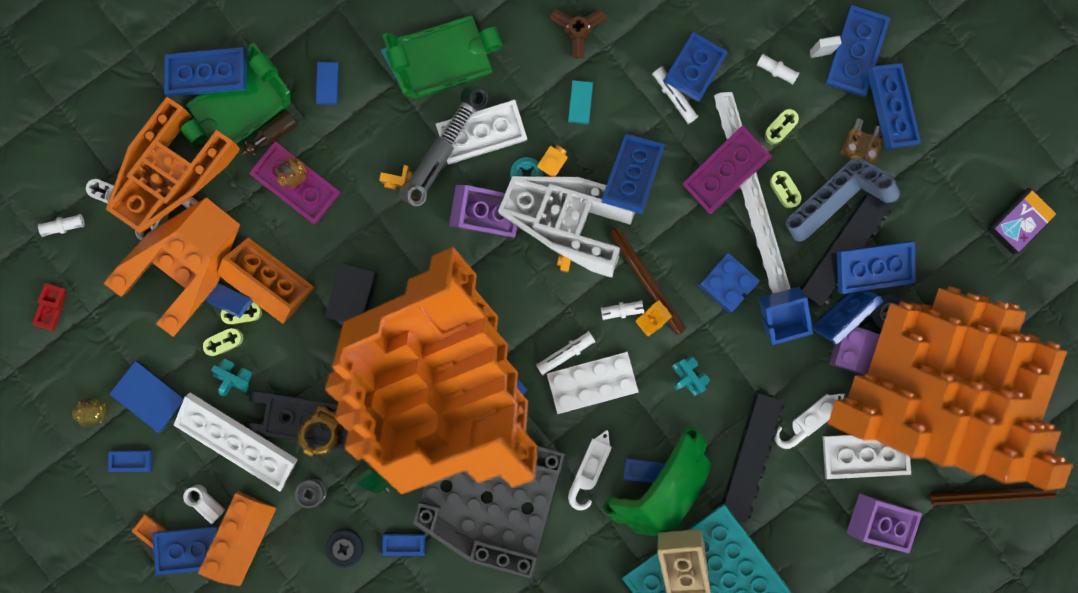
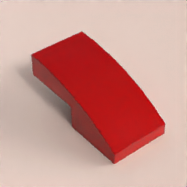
M44 284L37 301L39 307L32 325L55 331L64 304L66 289Z

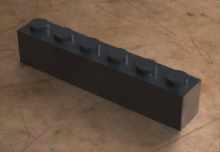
M866 192L800 287L806 295L808 302L815 307L826 306L833 297L831 295L834 288L838 289L837 251L867 247L866 242L870 237L873 238L879 231L878 225L881 220L885 221L890 215L891 210L889 209L892 203L883 202L869 192Z
M759 393L754 394L721 505L725 503L737 521L746 523L747 518L750 519L752 516L753 507L751 505L753 498L756 499L760 487L757 485L759 479L763 478L766 467L763 465L765 459L769 458L772 450L770 442L777 434L778 426H776L778 418H781L784 411L783 401Z

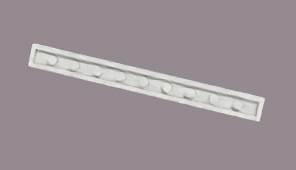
M723 92L714 95L722 121L721 125L728 140L742 126L733 93ZM755 172L740 188L743 192L745 206L749 212L751 226L757 239V247L763 259V267L768 276L769 287L774 294L791 288Z

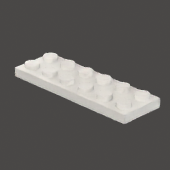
M189 392L185 396L174 426L278 491L284 488L298 459Z

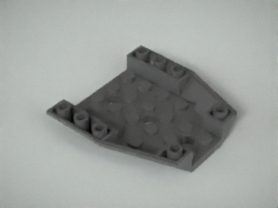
M537 446L535 479L512 487L501 475L478 483L466 470L425 485L413 524L469 562L531 579L565 454ZM443 480L451 481L453 485L452 490H442L441 482ZM484 491H490L493 494L491 502L486 503L481 499V494ZM525 502H530L534 506L533 511L529 514L524 513L521 509Z

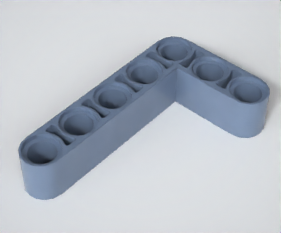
M854 158L786 220V226L794 240H806L861 188L883 202H894L900 196V191L894 177L862 158Z

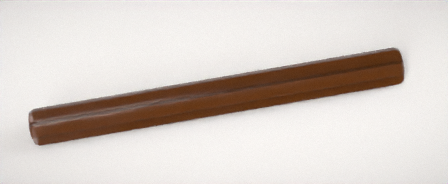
M617 227L610 231L609 235L617 247L620 248L621 253L655 303L660 300L672 315L668 323L677 335L684 332L686 327L621 230Z
M1039 487L931 493L930 503L932 505L1055 499L1057 494L1056 489L1044 490Z

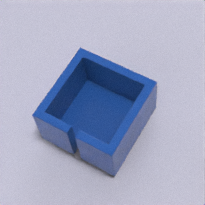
M727 253L697 286L727 313H731L743 301V296L748 295L760 280Z
M800 287L758 298L761 314L764 317L762 320L765 335L772 345L813 334L808 300Z

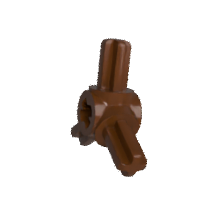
M554 9L550 15V20L565 28V32L569 34V40L572 41L573 59L584 58V40H587V34L592 32V27L607 19L602 9L595 11L587 17L583 15L576 17L573 15L571 18L557 9ZM577 25L580 26V32L576 31Z

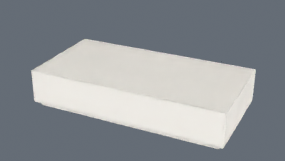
M835 36L820 39L810 50L811 58L831 55L841 45V38Z

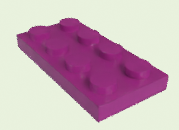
M742 125L682 185L709 214H713L772 157V154Z
M276 141L249 173L314 225H317L341 194L340 191ZM285 160L289 162V167L296 174L292 178L289 176L290 173L285 174L288 175V178H285L277 170V167Z

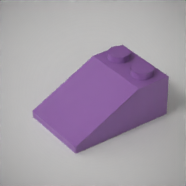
M456 185L449 223L450 227L514 238L517 230V225L498 213L505 193L468 185Z
M855 327L838 344L834 345L829 365L861 375L868 373L880 335Z
M859 493L847 534L863 542L910 553L922 513Z

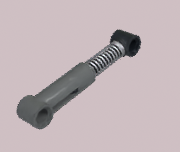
M468 86L462 90L460 97L461 105H459L458 111L455 112L456 114L453 115L454 118H451L452 121H449L450 124H447L448 127H445L446 130H443L442 136L436 137L410 180L401 186L399 196L402 201L413 206H420L426 201L427 191L453 152L454 147L452 144L454 145V141L456 142V138L462 132L461 129H464L463 126H466L465 123H468L467 120H470V116L472 117L474 112L487 105L488 94L484 89ZM476 94V99L473 102V95ZM415 190V195L411 198V193Z

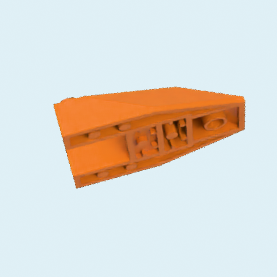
M169 97L164 99L128 146L106 210L139 233H142L196 194L225 169L240 150L231 139L216 130L192 163L171 151L168 146L181 131L180 128L190 119L191 115Z
M206 197L150 231L113 271L104 284L122 297L127 294L152 263L185 288L156 323L174 337L217 286L220 276L217 275L222 259L230 253L240 223Z

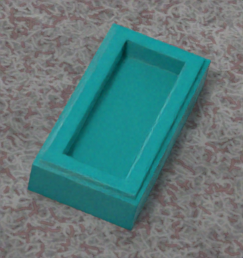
M572 81L568 123L589 125L593 82Z

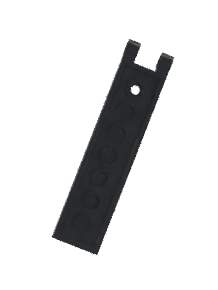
M251 390L249 401L266 404L263 424L245 421L244 426L258 435L298 441V429L301 428V424L303 425L304 421L306 422L307 419H310L311 414L316 413L318 406H325L329 409L328 411L337 412L338 404ZM285 413L290 415V420L288 422L283 420V415ZM314 425L307 431L304 437L307 443L325 446L331 440L332 433L325 425ZM341 425V430L338 432L339 440H337L338 443H336L335 448L345 449L348 431Z

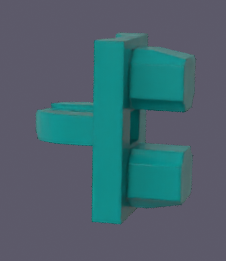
M693 356L676 362L672 365V368L680 377V380L673 385L675 390L677 391L679 388L681 389L686 386L694 397L706 390L705 386L710 382V379L704 372L696 376L693 369L698 366V362Z
M224 359L218 367L214 365L211 370L213 377L223 381L218 391L219 395L224 397L232 386L247 393L252 373L245 368H241L237 376L231 374L235 365L227 359Z

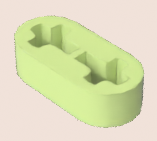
M791 109L783 111L766 129L764 133L765 140L770 144L779 143L797 125L799 120L798 114ZM784 115L786 117L791 115L793 117L791 119L792 123L789 122L784 126L782 124L786 119ZM780 128L781 131L777 134L779 138L774 137L772 139L770 137L771 131Z
M779 171L772 175L770 185L782 205L786 208H794L799 205L801 194L790 176L784 171ZM776 176H778L779 178L783 177L785 179L783 185L786 189H784L781 184L777 185L775 183V181H777ZM786 191L790 196L795 195L794 204L793 202H787L788 194Z
M252 302L250 306L257 309L254 317L250 314H243L241 318L234 316L231 321V318H227L229 313L222 310L221 318L227 324L256 321L262 315V308Z
M227 329L206 339L203 343V350L209 356L220 355L241 345L243 334L238 329ZM230 333L237 334L235 343L233 341L225 342L226 339L231 337ZM211 342H221L222 345L216 347V352L209 350Z

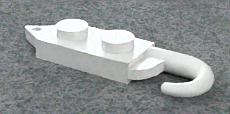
M825 394L798 415L792 422L795 436L788 441L780 439L779 433L782 427L779 426L774 438L776 444L784 449L796 446L829 420L835 400H843L845 394Z
M608 430L595 439L592 438L568 494V500L570 505L576 510H585L592 503V500H588L586 504H578L576 496L580 488L589 490L597 483L612 448L609 443Z

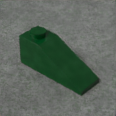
M370 467L353 481L355 485L377 494L383 490L388 493L394 488L373 467Z

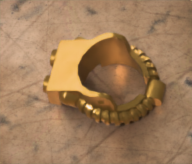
M318 406L316 413L311 414L310 419H307L306 422L304 421L303 425L301 424V428L298 429L297 438L299 445L304 449V454L312 457L313 454H327L326 452L334 449L333 447L336 446L337 440H339L338 432L341 430V425L335 419V411L331 412L325 406ZM314 425H325L332 433L329 443L321 448L314 449L308 446L304 436Z

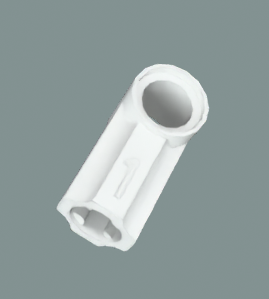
M194 485L184 493V502L188 506L194 507L211 524L225 511L207 493V489L202 485ZM193 490L199 493V500L192 498L191 493Z

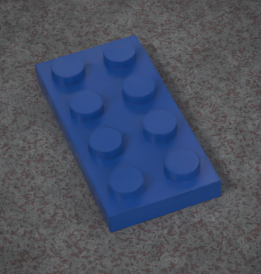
M854 5L849 7L840 35L841 45L835 50L825 82L826 85L863 97L866 96L870 85L867 69L876 66L891 17Z
M244 47L165 54L164 95L167 97L247 90V50Z
M903 64L872 66L868 68L867 73L886 150L921 144Z
M625 133L601 203L643 214L665 144Z
M905 241L837 251L838 293L846 294L916 283L915 242Z

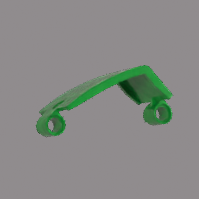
M472 16L402 37H396L388 32L382 34L388 50L386 54L391 69L396 73L403 94L410 98H419L492 74L493 70L487 54L503 46L496 26L479 32Z
M252 42L248 47L247 90L198 95L187 103V108L195 119L186 122L180 130L192 147H197L208 141L216 130L231 139L236 145H239L289 107L290 91L278 76L277 69L267 55L262 53L256 44Z
M689 426L683 430L681 438L666 465L641 500H619L616 497H610L604 502L603 511L614 522L627 524L636 534L658 536V533L674 532L697 499L712 466L711 462L704 455L707 441L698 428Z

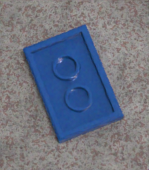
M692 32L663 82L699 102L728 51Z
M868 290L848 293L820 318L812 328L819 335L838 344L873 312L883 300L880 296Z
M139 361L134 362L109 394L158 433H161L184 401L182 395Z
M219 526L153 532L155 576L199 571Z

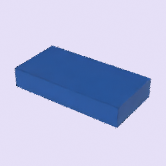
M317 62L316 104L338 105V62Z
M219 283L205 299L207 303L238 318L242 317L252 303L249 297Z
M152 450L108 451V472L152 471Z
M626 458L623 479L654 483L666 463Z
M383 533L382 556H425V533Z

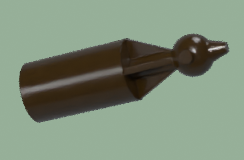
M286 110L261 128L254 142H248V140L244 142L245 146L241 152L242 155L253 154L255 156L258 154L256 152L257 147L272 145L297 127L298 123L289 111Z

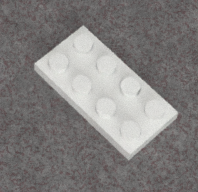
M512 100L474 112L472 117L470 116V120H467L468 123H465L466 126H463L464 129H461L462 132L456 138V142L454 141V145L452 144L454 150L447 159L449 165L527 141L516 101ZM452 119L436 124L439 136H442L443 130H446L445 127H448L447 124H450L449 121H452Z
M628 352L547 373L557 414L638 393Z
M852 435L822 436L825 479L911 475L910 457L878 441H862Z

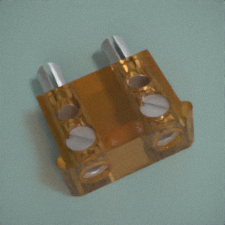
M856 119L854 128L848 132L839 154L850 159L862 158L875 165L879 162L878 156L883 143V139L880 138L882 133L881 127L876 126L872 136L861 132L864 121Z

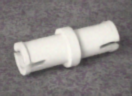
M762 54L756 65L773 73L772 76H778L792 85L799 75V72L783 65L782 61L777 62L765 54Z
M81 214L67 218L58 217L54 221L38 224V230L42 237L58 232L63 234L67 230L85 227Z
M640 300L625 304L619 302V305L601 307L603 320L622 317L623 319L628 315L643 314L644 308L643 302Z

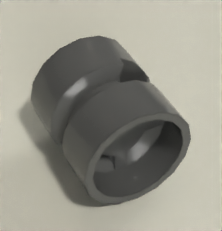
M310 478L298 485L295 491V499L300 506L313 508L322 503L327 497V486L319 478Z

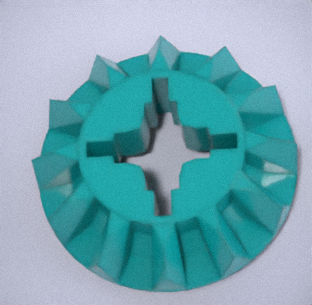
M524 157L512 165L510 177L511 179L512 176L522 177L523 173L520 168L525 171L533 168L530 174L531 177H543V171L537 167L539 164L537 160Z

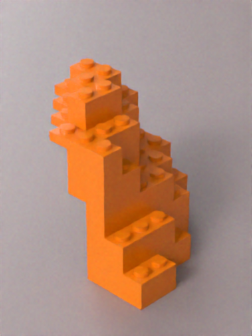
M454 247L433 255L430 270L408 280L406 294L343 322L332 366L335 372L329 374L325 389L329 395L339 402L335 419L348 431L345 449L357 460L364 458L401 494L465 470L478 483L501 475L512 487L535 479L537 445L526 434L528 400L517 389L518 372L507 360L508 344L497 332L498 316L475 290L477 274Z
M948 286V289H938L933 306L923 303L920 305L913 302L909 304L900 301L899 304L890 303L868 373H865L864 376H855L849 396L845 397V400H835L828 424L862 441L875 440L911 458L924 457L943 467L956 466L973 475L986 474L1003 483L1026 481L1044 490L1065 488L1073 464L1067 462L1066 457L1054 453L1061 431L1055 429L1054 424L1042 420L1067 351L1060 349V344L1047 341L1046 344L1041 342L1038 336L1021 334L1020 329L1026 311L1020 310V305L1011 302L997 301L993 303L990 302V297L972 293L964 295L960 293L961 289Z

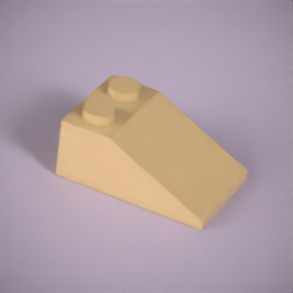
M702 530L658 533V554L666 592L711 593Z

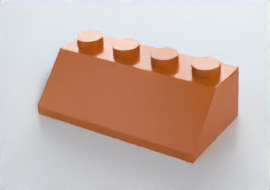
M249 237L222 259L217 275L249 297L282 324L296 313L314 289V286Z
M237 491L198 574L220 583L241 586L277 507Z

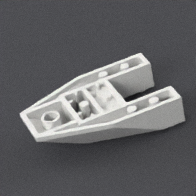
M512 176L498 210L499 214L552 250L592 272L608 277L613 276L620 248L580 236L588 213L590 212L630 225L635 214L633 211L601 203L607 185L580 177Z

